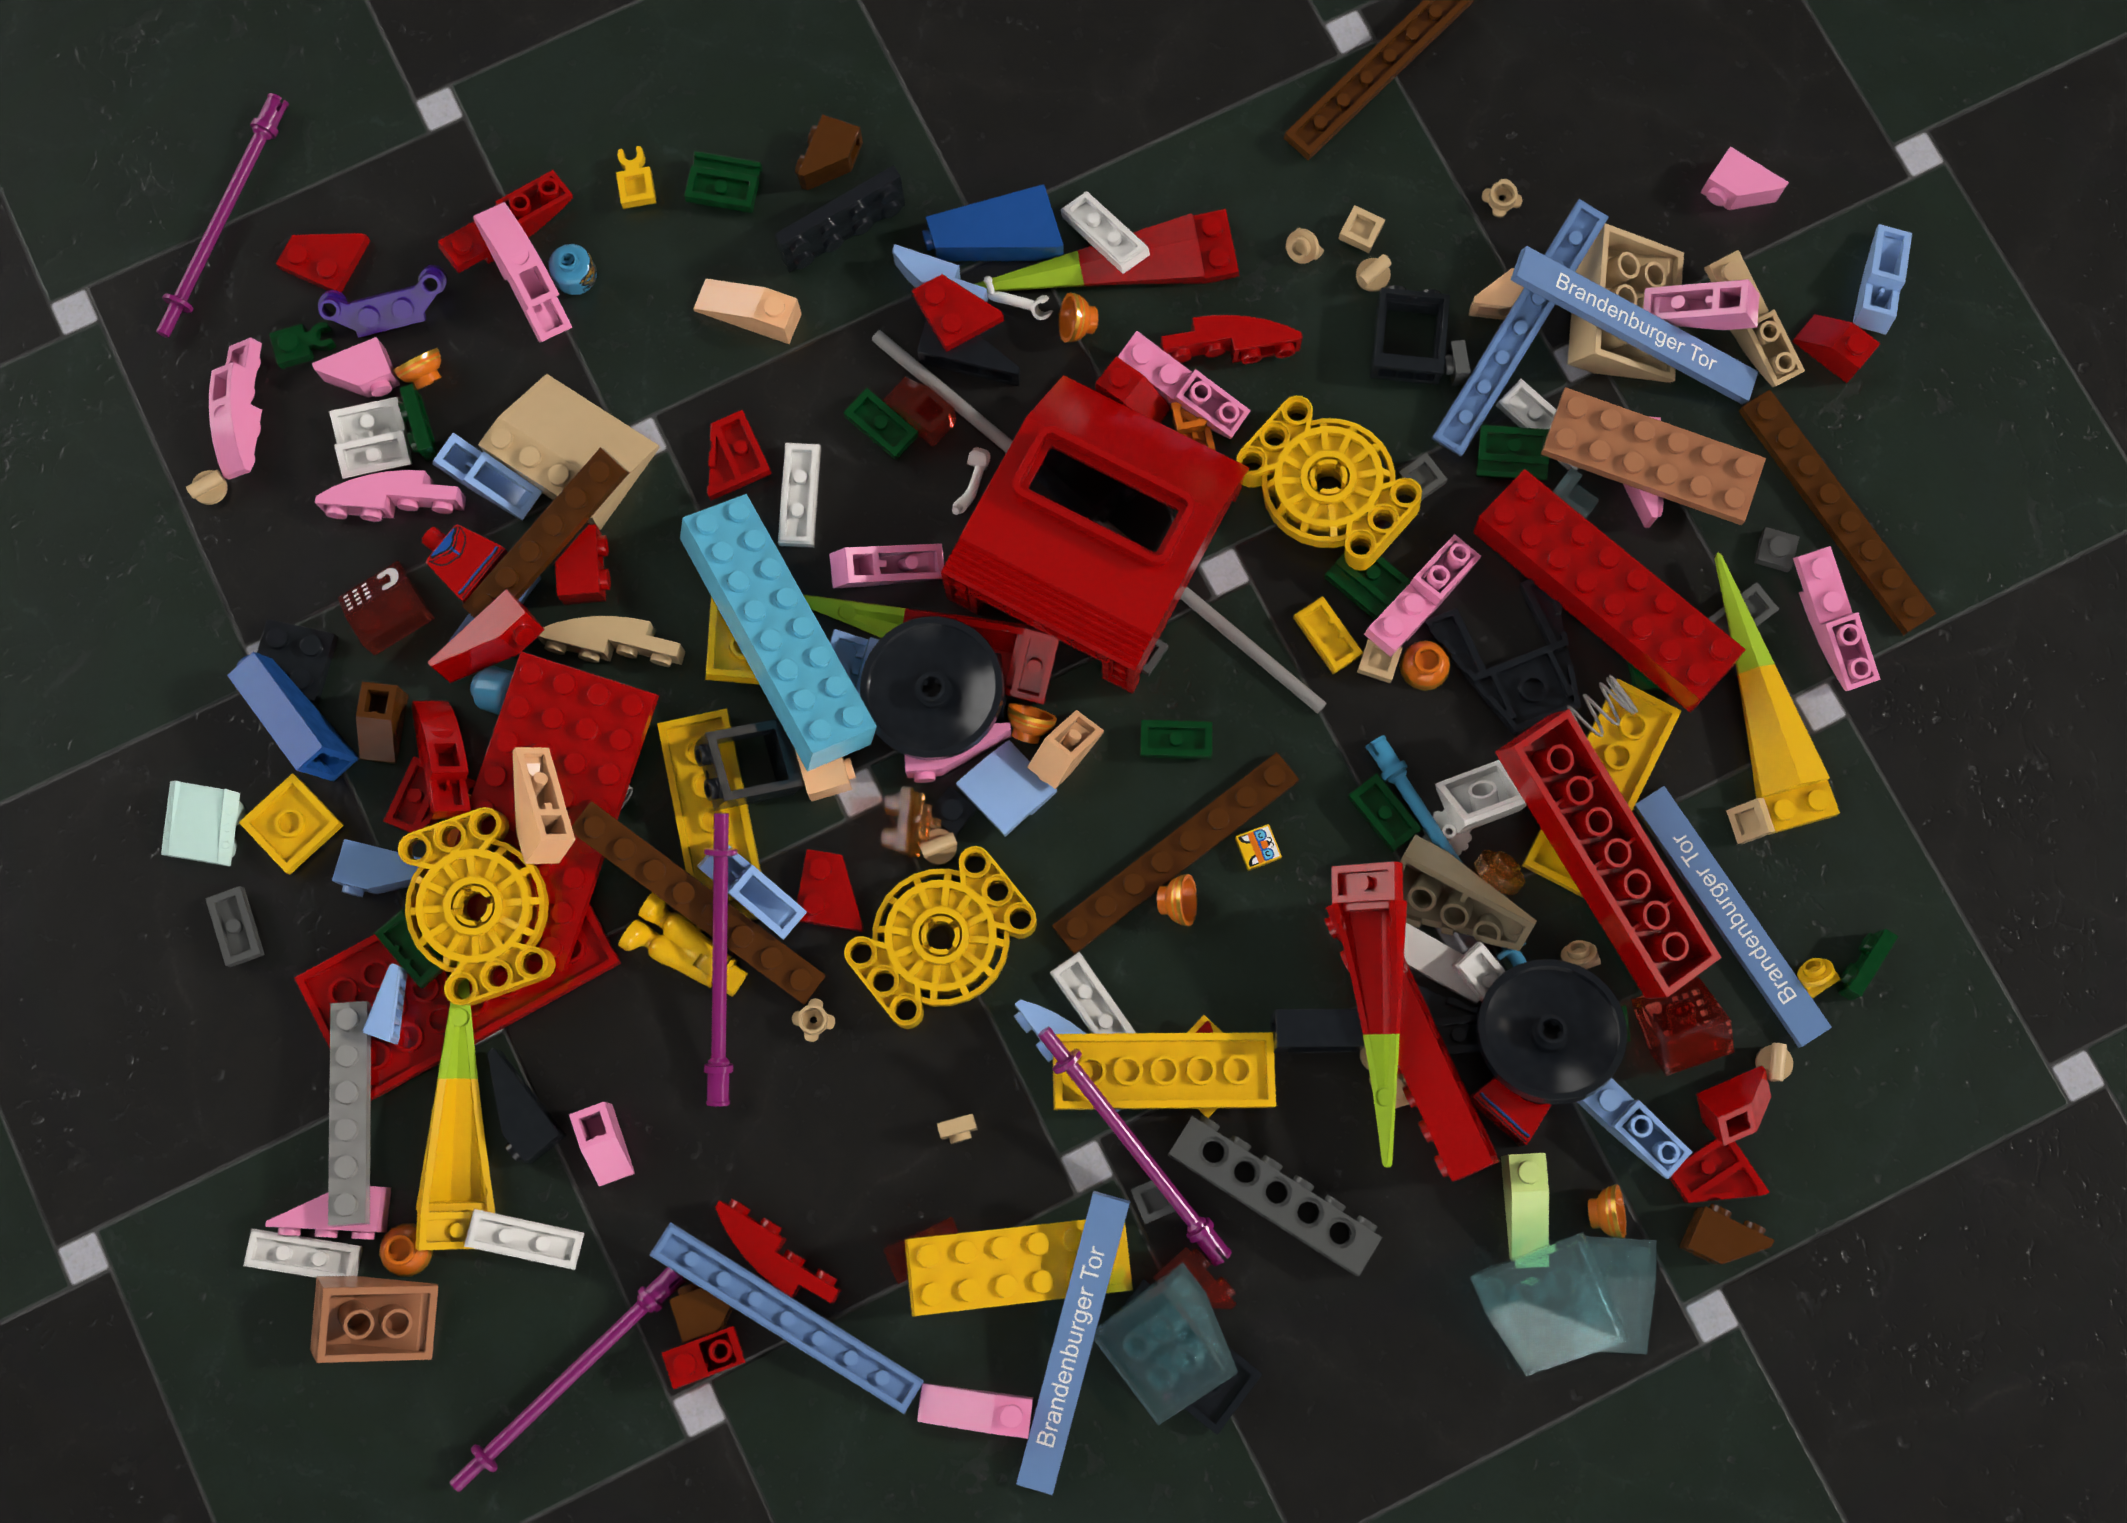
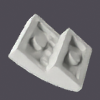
M400 397L329 411L337 442L334 446L342 479L412 464L406 422L402 418L398 402L401 401Z

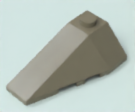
M1415 834L1400 861L1403 864V900L1407 901L1406 923L1420 928L1421 925L1439 928L1441 933L1452 936L1454 932L1474 936L1478 942L1520 951L1535 926L1536 920L1448 851Z

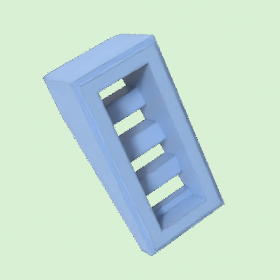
M393 963L389 965L363 1028V1033L398 1045L400 1039L407 972L403 967Z

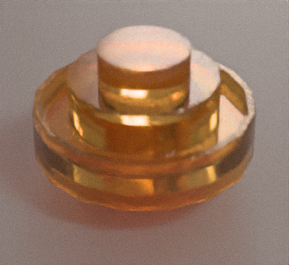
M1483 850L1474 862L1477 875L1502 894L1516 895L1525 884V878L1520 871V865L1507 853Z

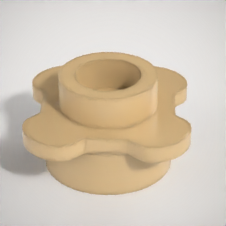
M1501 179L1491 189L1486 188L1482 193V200L1489 203L1493 209V215L1498 218L1504 217L1506 212L1512 208H1519L1523 201L1521 195H1518L1515 185L1508 179ZM1504 196L1505 200L1501 201L1499 197Z
M817 998L811 999L807 1006L802 1008L801 1011L794 1012L792 1015L793 1024L800 1026L804 1032V1038L809 1042L817 1041L823 1031L826 1029L830 1030L835 1026L834 1016L827 1014L823 1009V1002ZM812 1017L817 1018V1022L815 1024H812L810 1022V1019Z

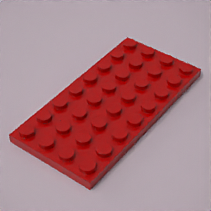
M521 651L470 798L471 811L487 807L504 814L509 821V831L502 842L511 844L521 851L516 834L513 750L515 747H540L550 749L571 826L591 801L618 820L659 696ZM489 816L482 822L481 827L485 835L495 830L496 820L494 816ZM459 831V833H458V836H457V839H456V842H455V845H454V846L458 845V843H459L460 840H461V832H460V831ZM574 835V843L560 863L535 864L545 882L549 900L548 919L542 937L536 947L550 951L555 958V968L562 971H567L605 858L576 835ZM511 853V860L522 868L526 867L516 855ZM531 877V881H532V883H533V885H534V887H535L536 895H537V897H538V892H537L536 883H535L533 877ZM482 894L474 895L467 905V912L470 918L475 921H481V917L486 912L487 904L491 903L490 899L485 898ZM538 953L529 958L531 961L543 964V959Z
M590 903L567 971L555 968L552 975L545 980L479 1004L471 1005L474 1044L621 964ZM375 934L294 977L329 1048L331 1003L368 1001L371 1003L372 1009L389 965L393 963L402 967ZM528 960V969L531 973L536 974L541 970L543 964ZM500 966L493 973V981L497 986H502L507 981L508 973L503 966ZM444 970L423 989L407 973L398 1045L371 1036V1101L440 1064L450 1001L445 995L444 986L446 980L452 974L451 972ZM469 981V990L471 995L473 988L471 982Z

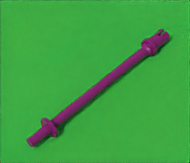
M269 93L258 118H253L250 126L254 134L175 294L165 293L162 297L169 306L156 330L159 335L169 338L182 311L192 313L194 308L187 301L266 141L275 139L279 133L277 126L286 108L289 106L286 100H283L282 103L280 102L282 97Z
M714 813V848L704 849L705 855L714 856L711 1058L708 1060V1063L704 1064V1072L707 1073L706 1105L716 1107L730 1105L729 1075L733 1072V1064L726 1057L728 857L737 855L738 849L728 848L729 813Z
M1050 1027L1043 1029L1038 1034V1037L1058 1061L1053 1067L1055 1074L1067 1072L1186 1223V1236L1190 1242L1198 1244L1213 1266L1222 1264L1224 1260L1220 1255H1224L1228 1259L1232 1251L1213 1229L1214 1223L1211 1219L1197 1215L1077 1061L1080 1059L1082 1052L1079 1049L1069 1052Z
M667 1267L647 1288L642 1286L638 1290L637 1302L485 1448L477 1444L471 1447L475 1457L450 1480L452 1487L458 1492L462 1491L484 1468L490 1472H495L498 1466L494 1459L647 1312L652 1313L655 1311L658 1313L663 1308L662 1303L686 1282L685 1278Z

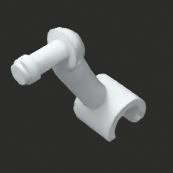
M984 277V283H986L988 290V299L1030 310L1033 316L1039 320L1047 319L1053 312V310L1043 312L1038 308L1039 303H1045L1049 300L1048 296L1042 295L1034 301L1009 293L995 291L992 277Z
M975 447L969 453L967 465L974 466L975 468L967 490L953 504V514L958 515L965 512L975 499L983 472L987 469L991 457L988 450Z

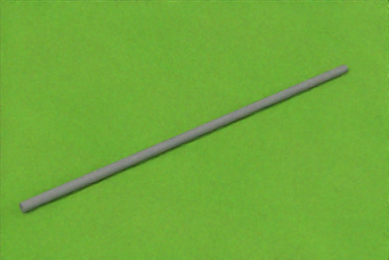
M881 330L874 334L872 341L1000 449L1005 453L1008 451L1013 440ZM1097 522L1098 524L1108 528L1109 530L1131 540L1117 527H1115L1111 522ZM1186 587L1180 598L1183 602L1317 714L1325 707L1327 703L1190 588Z

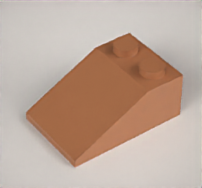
M317 1276L310 1347L314 1359L317 1363L432 1360L438 1285L362 1276Z

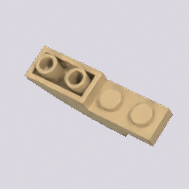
M1739 250L1704 268L1711 282L1749 279L1760 294ZM1760 294L1757 328L1732 329L1730 331L1760 374L1772 387H1775L1801 374L1805 370L1775 309L1769 311Z
M590 616L569 619L543 627L545 630L537 637L545 645L544 649L561 655H564L566 650L579 653L578 657L592 663H599L600 659L611 661L614 648L616 653L622 656L637 658V654L651 657L650 661L652 663L665 667H670L671 663L682 665L685 656V650L680 643L654 637L656 630L650 621L629 617Z

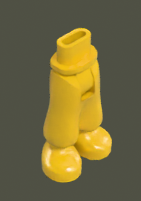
M652 892L640 908L638 916L658 925L663 929V934L655 932L645 922L636 919L626 929L618 946L625 951L646 947L649 956L655 961L671 967L711 988L713 941L698 930L684 915L679 912L672 913L668 911L666 902ZM727 953V994L733 997L748 973L736 965L738 960L735 958L731 959V956Z

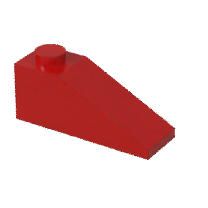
M506 589L428 661V664L452 683L520 654L545 629L530 611Z

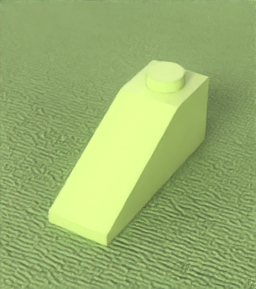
M1546 1153L1501 1156L1510 1268L1549 1267V1185Z

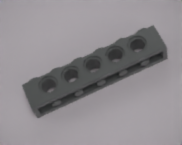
M1201 1115L1199 1119L1193 1116L1189 1119L1167 1156L1351 1274L1360 1276L1382 1239L1380 1235L1375 1233L1377 1229L1375 1224L1360 1215L1354 1220L1343 1213L1346 1206L1329 1195H1326L1324 1200L1311 1192L1314 1188L1311 1183L1298 1175L1290 1179L1280 1172L1283 1167L1281 1164L1266 1155H1263L1260 1160L1248 1152L1251 1148L1248 1143L1235 1135H1232L1230 1140L1217 1132L1220 1126L1204 1115ZM1215 1142L1221 1146L1223 1156L1218 1163H1210L1205 1160L1203 1156L1205 1144ZM1240 1162L1250 1164L1254 1170V1177L1249 1183H1241L1235 1178L1234 1169ZM1271 1182L1280 1183L1285 1189V1198L1279 1204L1270 1202L1266 1196V1188ZM1303 1202L1311 1203L1317 1211L1316 1219L1310 1224L1303 1223L1297 1214L1298 1208ZM1336 1222L1344 1224L1348 1229V1238L1342 1244L1334 1243L1329 1235L1331 1226Z

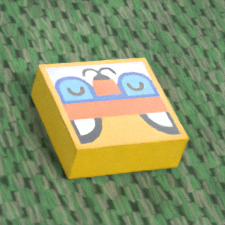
M1269 824L1235 837L1248 871L1282 858Z

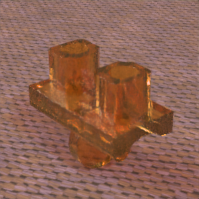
M901 787V793L885 797L884 809L886 814L889 816H899L898 828H884L881 845L908 857H920L919 844H921V841H929L930 829L941 828V820L931 817L932 805L925 804V794L914 791L912 787Z

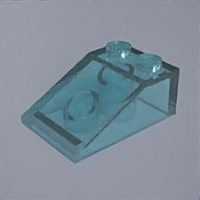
M1589 1236L1572 1237L1571 1350L1647 1354L1656 1284V1240Z

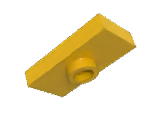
M1323 596L1293 616L1297 625L1333 675L1363 655L1360 647Z

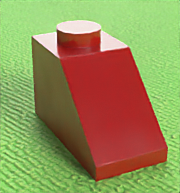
M1816 314L1792 341L1846 383L1849 382L1881 344L1853 322Z
M1117 356L1096 382L1097 392L1159 423L1163 421L1171 410L1170 405L1149 380Z

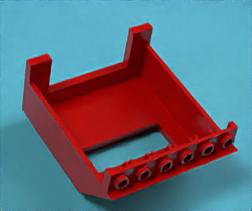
M1063 375L1025 418L959 537L955 548L942 568L941 575L946 597L948 600L977 615L985 602L1102 662V679L1133 694L1139 683L1140 673L1231 502H1235L1242 490L1243 480L1250 468ZM1050 449H1055L1177 510L1178 513L1159 549L1153 552L1030 490L1029 487Z

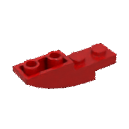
M551 170L497 200L496 206L505 202L529 238L557 215L573 199V194L554 170ZM475 221L438 241L439 249L458 273L483 259L488 264L494 261Z
M1210 315L1194 317L1190 332L1161 336L1160 348L1179 363L1186 362L1193 356L1199 355L1217 357L1230 350L1232 363L1241 361L1243 364H1252L1260 361L1262 357L1275 355L1276 358H1286L1294 355L1297 351H1300L1303 338L1300 331L1266 319L1239 315Z
M412 701L411 706L420 765H424L431 818L450 819L470 812L471 807L466 782L469 773L460 728L449 701Z
M731 1199L729 1204L724 1201H718L715 1208L722 1225L743 1257L759 1274L790 1297H795L801 1286L829 1303H835L842 1289L835 1286L838 1279L820 1268L816 1274L803 1267L806 1262L804 1258L788 1249L784 1255L779 1251L786 1241V1238L779 1235L782 1230L780 1226L764 1217L759 1223L748 1216L750 1208L734 1199Z

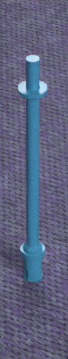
M1385 735L1373 740L1365 748L1370 752L1383 772L1380 775L1383 781L1388 780L1389 783L1395 784L1432 843L1448 851L1462 862L1406 777V768L1408 767L1406 762L1399 760L1386 740ZM1501 947L1503 951L1496 956L1498 961L1507 956L1513 967L1527 962L1520 951Z

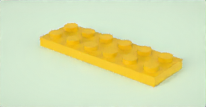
M1617 678V682L1632 700L1638 713L1632 715L1608 693L1619 716L1620 724L1619 726L1612 724L1599 712L1597 717L1602 725L1604 735L1599 737L1590 730L1587 739L1632 811L1673 730L1681 710ZM1605 699L1601 709L1610 718L1617 722L1607 700ZM1594 721L1592 727L1600 733L1596 721ZM1540 829L1522 866L1583 897L1543 830Z
M728 709L657 723L686 872L713 891V880L696 866L706 856L704 849L714 847V813H729L728 845L738 849V853L761 871L748 804L714 811L712 801L707 799L704 792V781L706 779L703 768L698 766L695 759L694 748L696 742L706 732L732 728ZM735 741L718 744L730 790L743 789L744 784ZM728 894L729 904L749 919H758ZM697 926L698 930H700L701 932L704 931L703 929Z
M1273 1032L1056 1034L1069 1052L1074 1049H1079L1082 1052L1080 1059L1077 1061L1114 1109L1276 1107ZM1053 1056V1067H1054L1055 1064H1056L1058 1061H1057V1060L1055 1059V1057ZM1053 1071L1054 1110H1096L1066 1071L1060 1074H1055Z
M1086 1219L905 1239L912 1316L1064 1299ZM1125 1223L1106 1293L1133 1290Z

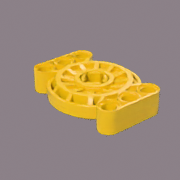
M1292 396L1285 400L1237 455L1236 461L1243 465L1257 463L1261 466L1255 471L1248 470L1243 480V485L1249 488L1262 486L1265 507L1273 522L1286 535L1300 543L1314 547L1336 548L1345 546V561L1349 567L1357 571H1363L1371 567L1420 510L1422 497L1420 484L1411 478L1395 480L1392 458L1384 444L1371 431L1357 423L1343 419L1321 418L1313 420L1312 404L1303 396ZM1295 413H1300L1304 415L1305 418L1299 421H1294L1290 419L1289 416ZM1271 438H1279L1283 441L1277 446L1267 443ZM1381 459L1383 460L1386 469L1382 467ZM1324 477H1333L1341 483V489L1338 487L1332 489L1322 488L1318 492L1317 481ZM1409 495L1414 501L1402 503L1398 501L1397 497ZM1270 496L1276 499L1277 509L1274 507ZM1379 520H1386L1392 526L1380 529L1374 523ZM1363 545L1369 551L1366 554L1360 555L1354 553L1351 549L1354 546Z
M487 807L478 808L403 836L398 845V855L401 860L406 864L418 867L412 876L406 893L405 916L408 931L416 947L430 962L442 970L452 973L445 982V995L453 1004L464 1006L476 1005L545 980L552 975L556 966L555 958L550 951L536 947L542 937L548 919L549 900L545 882L535 864L524 863L520 850L511 844L502 842L508 834L509 821L501 812ZM494 816L496 820L495 830L485 835L481 827L482 822L485 818ZM458 828L461 832V840L458 845L450 847L447 843V836L451 830ZM423 841L426 845L425 855L416 860L412 854L413 847L417 842ZM511 853L516 855L526 867L522 868L511 860ZM531 877H533V879H534V881H535V883H536L537 892H538V897H537V895H536L535 887H534V885H533V883H532V881H531ZM476 894H482L491 901L490 904H487L486 912L481 917V921L473 920L467 912L468 902ZM429 946H431L435 951L443 955V960L438 958L430 950ZM538 953L543 959V966L539 972L533 974L528 969V960L532 955ZM503 966L507 970L508 978L502 986H497L493 981V973L496 968ZM464 979H468L473 988L471 995L466 999L460 997L458 993V986Z
M971 846L961 853L959 858L960 871L953 869H929L915 873L899 882L886 895L876 913L872 929L873 939L858 936L846 944L844 954L848 964L892 1020L901 1028L912 1029L920 1024L924 1016L923 1004L933 1007L954 1006L968 1002L985 992L998 978L1006 963L1010 947V936L1018 939L1027 938L1036 929L1037 920L1033 907L991 855L982 847ZM972 857H980L985 860L986 865L981 872L972 873L966 869L967 861ZM931 877H944L943 880L921 882V880ZM953 878L960 879L961 883L953 881ZM912 884L915 885L911 889L907 890L899 899H896V897L902 892V890H904ZM995 884H1001L1008 889V894L1005 899L994 901L988 896L989 889ZM890 905L892 909L888 914L886 925L881 926L883 916ZM1017 912L1027 913L1031 918L1030 924L1024 929L1014 928L1010 923L1011 917ZM947 926L954 931L953 946L949 950L946 948L935 949L929 946L928 937L934 928ZM997 932L1004 934V939L997 938ZM879 936L884 937V943L879 941ZM859 946L871 948V958L865 963L859 964L853 961V952ZM1002 949L1000 960L993 970L990 966L994 961L996 950ZM881 974H890L894 977L893 987L886 992L878 991L875 988V981ZM984 975L988 977L981 986L971 992L968 991V988L975 985ZM922 992L929 993L930 998L923 997ZM962 993V996L952 999H939V995ZM904 1002H912L916 1005V1014L910 1020H901L897 1016V1009Z

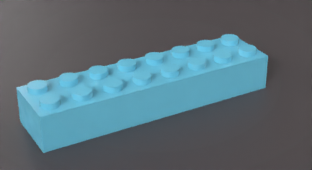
M747 494L683 517L680 540L807 772L871 745L877 726Z

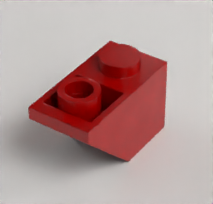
M596 524L588 525L555 561L557 596L564 605L606 601L605 590L611 589L610 573L608 569H604L603 556L609 555L608 540L606 535L601 534Z
M1762 1065L1696 1094L1702 1122L1724 1146L1757 1132L1771 1099L1766 1069Z
M734 1326L662 1352L673 1389L746 1362Z

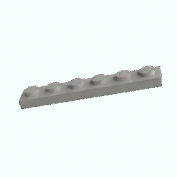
M368 1001L331 1003L328 1226L331 1227L370 1224L371 1035L363 1033V1028L371 1011V1003Z

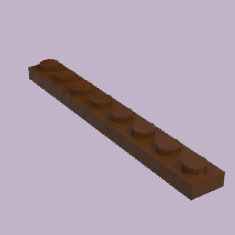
M1423 0L1285 132L1284 139L1309 161L1475 0Z
M1769 389L1744 405L1738 411L1901 633L1903 635L1907 634L1936 614L1934 609L1772 391Z
M1276 752L1054 923L1052 928L1073 955L1077 954L1156 893L1160 886H1165L1297 784L1299 778Z
M591 801L572 825L574 835L713 937V891ZM728 903L727 948L802 1004H805L826 975Z

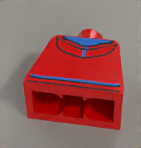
M458 524L447 535L436 527H431L422 538V544L433 551L427 558L426 563L463 603L508 553L501 545Z
M1495 1076L1470 1095L1474 1106L1518 1146L1528 1144L1552 1105L1534 1102L1515 1094L1502 1085Z

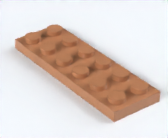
M1566 387L1562 392L1541 455L1738 525H1742L1746 520L1766 460L1765 457Z

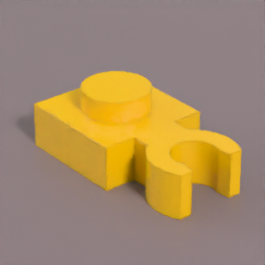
M636 146L637 156L633 160L626 159L623 149H619L617 153L619 162L625 170L616 172L623 209L657 203L652 172L649 166L643 167L645 155L640 146Z

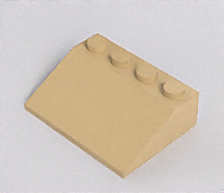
M1605 223L1575 272L1643 309L1645 288L1682 285L1684 252ZM1571 313L1568 365L1594 374L1669 383L1675 381V368Z
M548 374L543 376L505 410L478 444L482 451L540 489L544 495L552 500L561 493L600 447L605 449L630 473L587 521L591 525L596 524L599 530L605 525L660 448L655 442Z

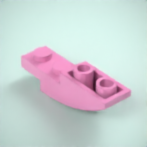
M503 202L473 216L504 280H508L539 343L572 328L557 297L559 293L549 273L506 203Z
M1138 331L1133 334L1118 355V358L1143 374L1170 406L1173 402L1181 404L1183 409L1198 418L1200 416L1207 420V426L1212 431L1228 439L1233 437L1251 411L1195 369L1191 372Z
M251 337L229 346L226 365L211 372L209 420L212 442L222 475L228 480L251 472L255 463L256 441L261 431L260 419L262 410L253 406L251 401L255 395L256 373L261 364L260 352L262 343Z
M399 470L369 474L348 480L318 494L315 498V503L326 513V516L331 518L346 519L347 515L360 516L363 520L380 522L382 518H394L396 505L397 508L406 511H417L418 507H425L442 514H451L453 510H465L466 496L457 486L433 485L434 481L424 470Z
M1454 534L1414 576L1410 584L1368 627L1364 635L1392 657L1455 589L1478 562L1481 555Z
M1831 546L1793 558L1803 588L1799 595L1817 641L1843 689L1849 691L1881 680L1859 613L1852 612Z

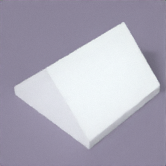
M1500 760L1435 784L1449 820L1456 828V835L1519 812L1527 806Z

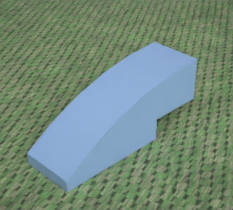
M1881 224L1877 226L1865 265L1853 323L1858 327L1886 335L1897 316L1900 291L1906 281L1912 233Z
M894 244L892 250L894 263L915 288L943 274L988 303L987 288L961 280L959 265Z
M452 433L433 460L435 467L520 520L525 518L542 493L540 489L486 452L479 451L455 433Z
M739 853L728 857V894L784 940L807 911ZM706 855L696 867L713 880L714 856Z

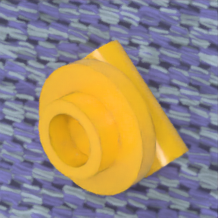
M1823 958L1807 960L1797 972L1799 981L1812 999L1840 980L1832 962Z

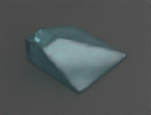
M1583 1232L1487 1267L1470 1277L1486 1315L1526 1376L1630 1340Z
M1183 1262L1150 1285L1097 1326L1095 1343L1158 1425L1238 1372L1208 1296Z

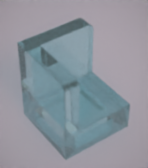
M1571 467L1553 492L1584 518H1587L1599 500L1577 484L1583 475Z

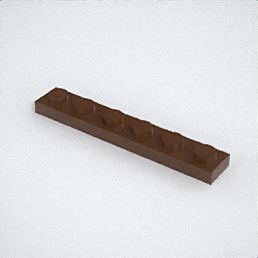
M600 447L463 603L462 607L476 618L506 589L519 600L630 472L605 449Z

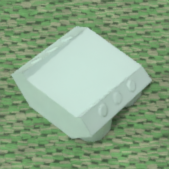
M176 780L170 781L161 855L230 867L232 857L237 849V842L234 838L236 826L240 824L239 821L244 818L246 812L244 805L239 801L240 793L228 789L184 783Z

